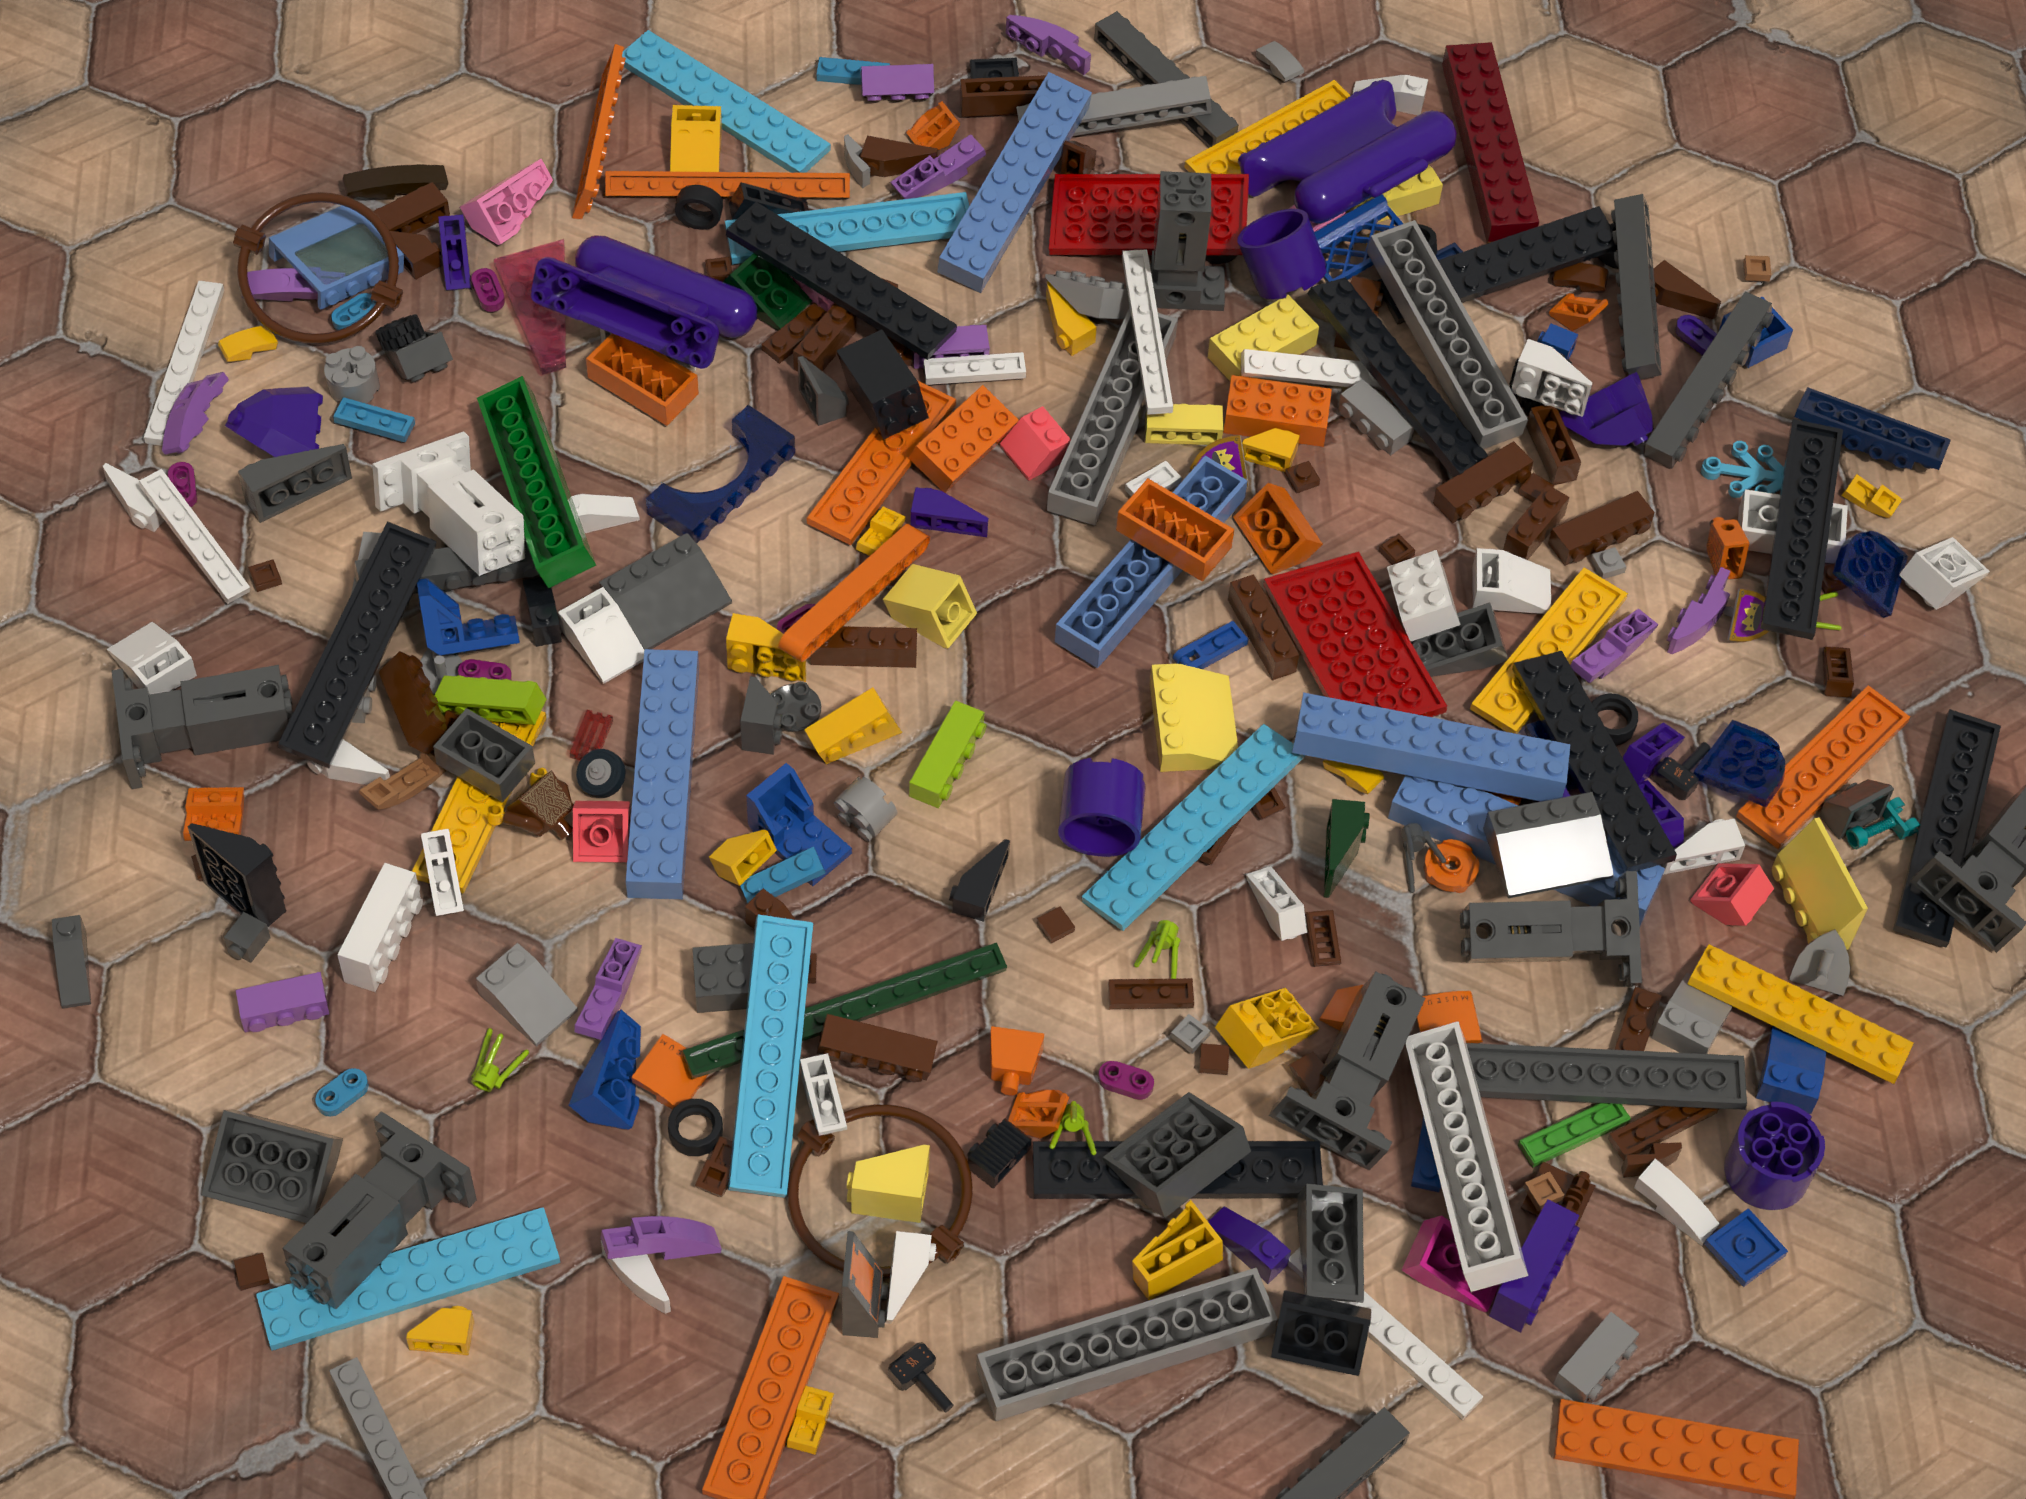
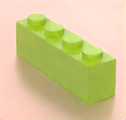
M444 675L434 695L438 700L437 705L443 716H445L447 710L462 714L467 708L488 721L531 725L536 724L547 700L537 682L487 679L485 677L471 678L461 675Z
M955 700L909 782V797L938 809L943 800L947 801L953 789V781L960 779L964 770L963 763L966 758L970 759L976 747L974 743L977 738L981 739L986 731L987 724L984 723L985 712Z

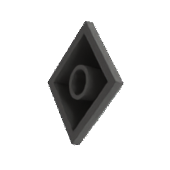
M803 356L798 357V389L818 426L846 417V406L849 405L846 392L841 391L833 379Z

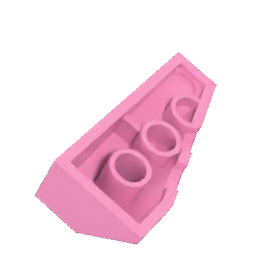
M541 158L461 205L460 209L473 230L495 244L500 245L518 233L521 228L520 225L525 218L529 217L532 212L531 209L541 199L553 179Z

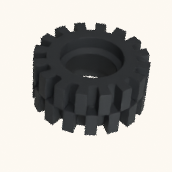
M417 314L394 320L375 331L383 351L405 346V344L412 343L425 334Z

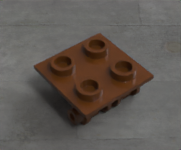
M1542 1162L1536 1177L1551 1172L1564 1193L1563 1200L1557 1202V1204L1579 1215L1576 1226H1578L1596 1185L1591 1184L1590 1175L1587 1172L1580 1171L1579 1174L1572 1175L1546 1162ZM1527 1194L1521 1209L1538 1217L1542 1210L1537 1211Z

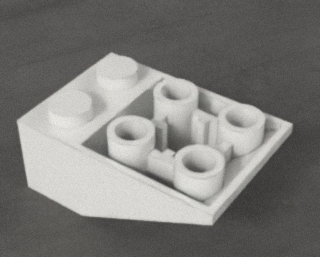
M1528 339L1519 358L1511 390L1514 394L1521 397L1529 398L1544 405L1583 417L1592 382L1553 347Z
M1477 548L1472 566L1473 608L1490 602L1493 610L1546 614L1551 608L1550 569L1504 550Z
M604 587L558 612L560 630L603 684L644 661L642 645L619 606Z
M153 622L107 649L108 653L128 677L131 678L133 683L138 688L147 687L150 695L173 691L181 686L180 681L191 680L197 676L192 657L175 638Z

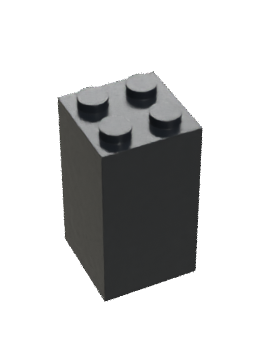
M883 330L837 350L849 389L883 440L929 418L918 381Z

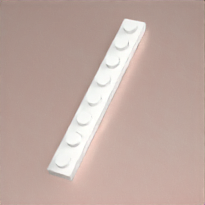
M1147 250L1122 251V261L1147 415L1173 413V402Z
M198 281L144 434L146 444L163 446L165 427L171 409L186 384L194 380L224 293V286L221 283Z
M1299 1247L1290 1256L1288 1266L1303 1279ZM1365 1291L1363 1303L1337 1301L1370 1308L1371 1322L1368 1337L1462 1421L1482 1401L1483 1395Z

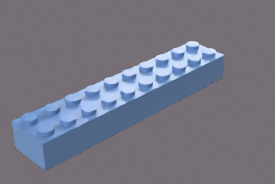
M1048 72L940 255L938 273L982 293L1063 153L1064 142L1071 140L1089 109L1092 92Z
M1204 456L1172 493L1224 523L1245 499L1248 480L1209 457ZM1131 539L1057 622L1055 643L1098 668L1183 570Z
M644 650L626 871L627 898L683 900L699 680L698 651Z
M1303 692L1292 753L1542 802L1563 797L1567 784L1570 744Z
M1405 775L1392 800L1388 819L1404 826L1417 823L1422 827L1423 832L1429 831L1432 838L1441 842L1447 839L1462 841L1473 849L1472 853L1476 857L1495 864L1483 830L1487 813L1518 805L1480 789ZM1607 843L1614 874L1613 878L1554 890L1590 906H1597L1603 900L1619 899L1615 898L1614 883L1618 881L1619 876L1624 871ZM1658 865L1637 871L1640 926L1664 874L1665 868Z

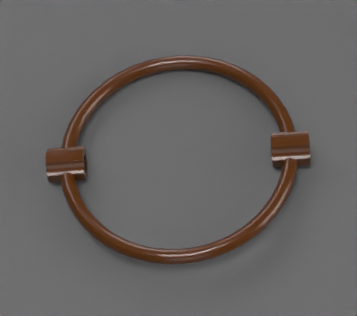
M325 192L297 195L271 207L256 220L251 228L241 225L234 235V246L241 248L238 257L237 277L242 297L251 313L260 323L284 338L311 344L336 342L357 334L373 323L385 308L395 311L401 303L403 290L396 287L399 258L394 239L385 223L376 213L352 198ZM333 203L358 212L377 229L385 243L388 254L389 271L387 282L379 280L375 284L370 299L371 302L376 304L364 317L352 325L328 333L312 334L294 331L272 320L255 301L248 281L247 266L250 253L258 255L262 251L266 235L261 231L279 214L303 204Z
M884 1104L862 1106L843 1112L846 1123L873 1116H891L910 1120L934 1133L949 1149L957 1164L960 1175V1205L949 1230L941 1225L936 1227L930 1235H932L931 1243L936 1244L934 1261L939 1257L947 1264L954 1261L964 1247V1242L958 1236L968 1218L973 1196L970 1167L958 1142L937 1121L910 1108ZM814 1119L801 1127L797 1135V1140L803 1145L796 1155L789 1174L787 1189L788 1209L795 1230L808 1249L827 1265L844 1272L845 1260L829 1252L814 1238L806 1226L800 1209L799 1183L811 1152L818 1157L825 1154L835 1141V1136L831 1133L819 1136ZM891 1266L880 1267L883 1270V1278H890Z

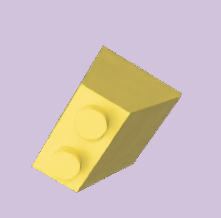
M915 564L908 568L883 598L891 618L908 628H917V633L946 649L953 644L977 614L960 575Z
M920 1145L857 1161L854 1172H849L847 1179V1202H851V1213L920 1223L929 1174L930 1145Z

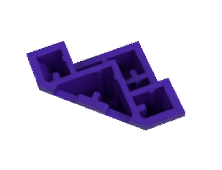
M1637 372L1589 396L1583 417L1570 414L1564 410L1559 412L1566 427L1595 444L1626 446L1633 442L1634 446L1648 440L1646 434L1653 431L1652 413Z
M310 387L263 389L240 402L229 414L225 426L274 457L319 449V445L315 442L316 435L320 433L321 416L318 415V407L323 403V395Z

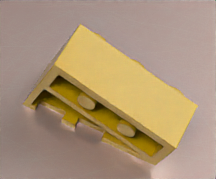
M874 687L804 729L816 751L826 764L902 733L891 712Z
M1192 1200L1185 1205V1209L1176 1219L1173 1218L1168 1223V1227L1159 1237L1155 1236L1132 1260L1133 1280L1149 1301L1223 1260L1222 1239Z

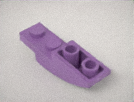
M1017 15L1006 17V34L1011 39L1025 46L1029 51L1036 53L1040 57H1043L1048 52L1054 58H1058L1082 75L1090 71L1091 53L1078 46L1079 37L1057 25L1035 18Z
M970 134L935 159L928 156L891 181V185L903 199L918 198L936 192L967 175V168L986 155L985 149Z
M295 268L247 272L249 286L254 299L293 301V298L318 300V292ZM310 269L325 285L345 277V274L321 273V269Z
M224 372L207 375L203 380L187 383L180 392L171 409L165 427L162 451L165 455L184 452L189 448V442L193 437L203 431L202 427L209 419L204 412L210 407L209 403L213 398L223 392V386L229 380Z
M1721 567L1716 576L1711 575L1706 585V589L1709 590L1707 595L1702 593L1698 602L1692 600L1687 609L1682 608L1676 621L1680 623L1678 628L1673 626L1667 637V641L1671 642L1667 653L1674 654L1691 646L1701 639L1719 620L1730 597V593L1723 591L1730 574L1729 570Z
M1637 609L1607 630L1602 640L1572 660L1570 666L1573 671L1588 683H1591L1597 677L1602 679L1627 659L1651 635L1658 624L1640 609Z
M615 938L595 977V986L575 1023V1033L602 1040L608 1026L622 1005L632 980L642 945Z
M635 1217L631 1219V1226L603 1229L601 1231V1241L607 1259L662 1253L663 1259L668 1260L721 1253L722 1249L714 1227L702 1222L679 1217Z

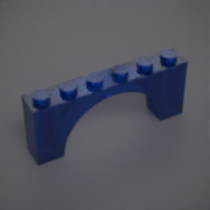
M748 404L732 419V436L743 445L748 454L746 466L739 476L729 484L708 492H686L662 483L646 498L647 514L679 537L688 533L697 544L700 540H704L717 524L723 523L727 515L734 508L740 507L744 499L751 492H756L766 478L773 476L781 464L789 461L794 456L796 451L795 436Z

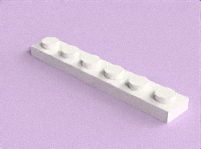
M1244 349L1241 352V376L1341 387H1351L1363 379L1375 390L1384 391L1361 361Z
M160 469L139 480V487L224 601L229 604L249 593L250 586L164 471Z

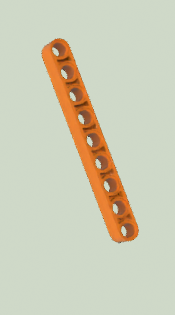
M905 524L783 634L778 648L800 662H804L919 558L928 547L930 536L910 524Z

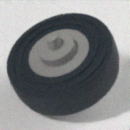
M595 749L588 752L580 760L576 771L577 782L581 789L595 798H607L614 795L622 787L626 776L625 765L621 758L607 749Z

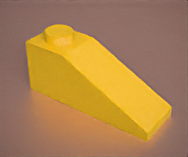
M1047 281L1046 301L1056 341L1061 349H1065L1073 356L1095 343L1097 327L1086 315L1078 313L1054 286Z

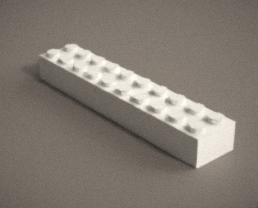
M1454 1022L1410 1035L1405 1044L1463 1274L1471 1292L1526 1277L1528 1276L1468 1047L1459 1022Z

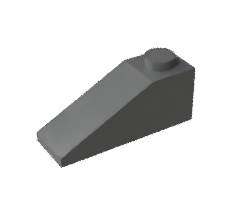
M81 915L52 919L53 946L62 1009L90 1005L87 933Z

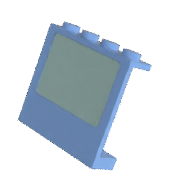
M339 206L269 237V257L274 262L285 258L318 292V308L320 310L375 286L379 280L385 281L388 278L389 260L381 235L369 220L348 207ZM396 246L399 258V275L404 271V253Z

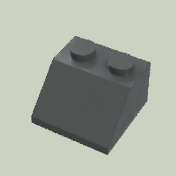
M427 330L423 337L414 340L412 343L384 351L401 379H410L411 382L425 377L424 372L433 369L436 372L448 366L447 362L453 360L441 331Z
M750 676L740 720L742 750L774 755L776 744L780 745L783 729H780L782 714H778V704L756 677Z
M1869 779L1860 784L1857 782L1853 783L1843 793L1839 795L1832 794L1826 798L1819 816L1840 840L1846 836L1848 829L1855 826L1864 827L1881 818L1894 788L1890 784Z

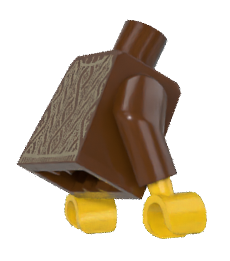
M543 767L537 769V774L530 773L529 784L531 786L507 807L508 811L504 812L503 806L495 804L492 807V813H487V821L491 825L498 826L504 822V824L518 827L539 837L552 829L563 840L573 832V828L564 819L573 810L574 806L571 801L568 785L557 779L552 770L547 773V770Z

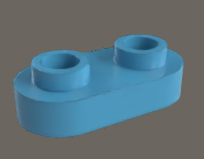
M359 294L336 308L331 316L334 328L337 330L343 329L364 317L376 304L371 302V294Z
M348 1069L321 1088L315 1098L318 1111L325 1116H336L364 1096L369 1087L366 1074L360 1069ZM351 1079H357V1082L353 1084L348 1083ZM328 1096H334V1099L331 1101L325 1100Z

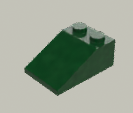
M754 253L723 281L750 294L757 305V317L778 331L812 302L811 298L787 273Z
M1332 799L1326 827L1325 898L1330 897L1357 856L1360 843H1365L1366 829L1369 827L1370 814L1365 813V802Z

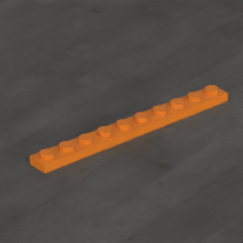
M605 171V196H678L682 188L696 184L713 189L721 197H732L742 182L798 198H850V173Z

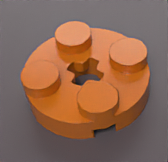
M1454 839L1443 840L1441 844H1437L1436 846L1445 857L1446 863H1441L1432 849L1429 848L1424 860L1425 879L1429 884L1444 891L1463 893L1475 882L1480 864L1478 857L1476 859L1472 853L1473 849L1468 844ZM1450 861L1455 862L1457 869H1448L1445 864H1449Z

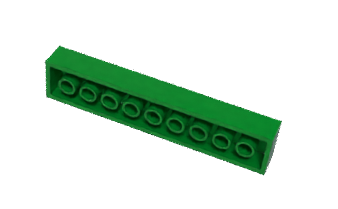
M521 376L477 397L514 507L523 515L524 536L535 568L547 587L551 588L596 566L537 400L524 377Z

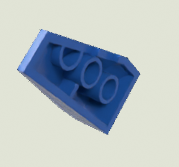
M622 1009L617 1011L577 1081L569 1106L589 1123L629 1130L633 1127L639 1109L636 1084L632 1083L631 1077L636 1071V1058L640 1057L641 1026Z

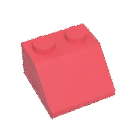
M1042 406L1023 416L1002 440L1000 447L1029 481L1060 465L1071 439Z
M575 801L573 806V862H627L631 822L630 801Z
M1718 863L1690 901L1693 905L1725 925L1746 926L1753 919L1761 905L1766 902L1774 887L1759 864Z

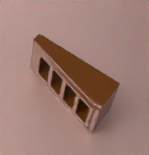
M1825 646L1823 648L1825 695L1849 698L1852 695L1854 686L1850 648Z
M1334 911L1306 912V936L1313 967L1340 965L1342 962ZM1325 923L1326 927L1314 928V924ZM1328 933V937L1316 938V934ZM1330 942L1331 946L1318 948L1317 944ZM1332 952L1333 957L1319 959V953Z

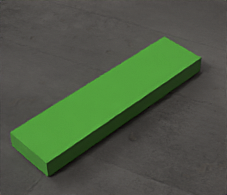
M1599 1103L1519 1140L1518 1146L1532 1168L1542 1164V1162H1547L1630 1123L1631 1118L1622 1104Z

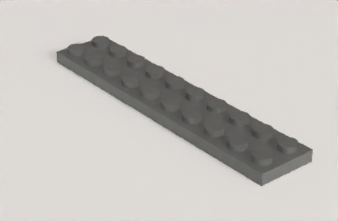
M1466 1043L1480 1096L1485 1098L1746 1110L1747 1106L1744 1056Z

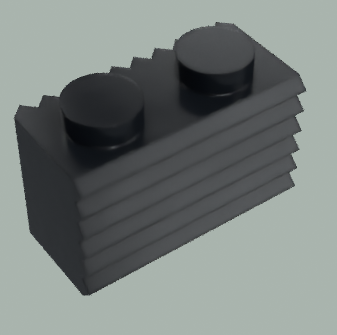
M1003 1119L999 1125L994 1123L986 1133L987 1138L981 1144L975 1143L967 1154L970 1171L977 1175L978 1178H981L982 1181H985L987 1185H990L991 1188H995L1031 1149L1032 1139L1007 1119Z

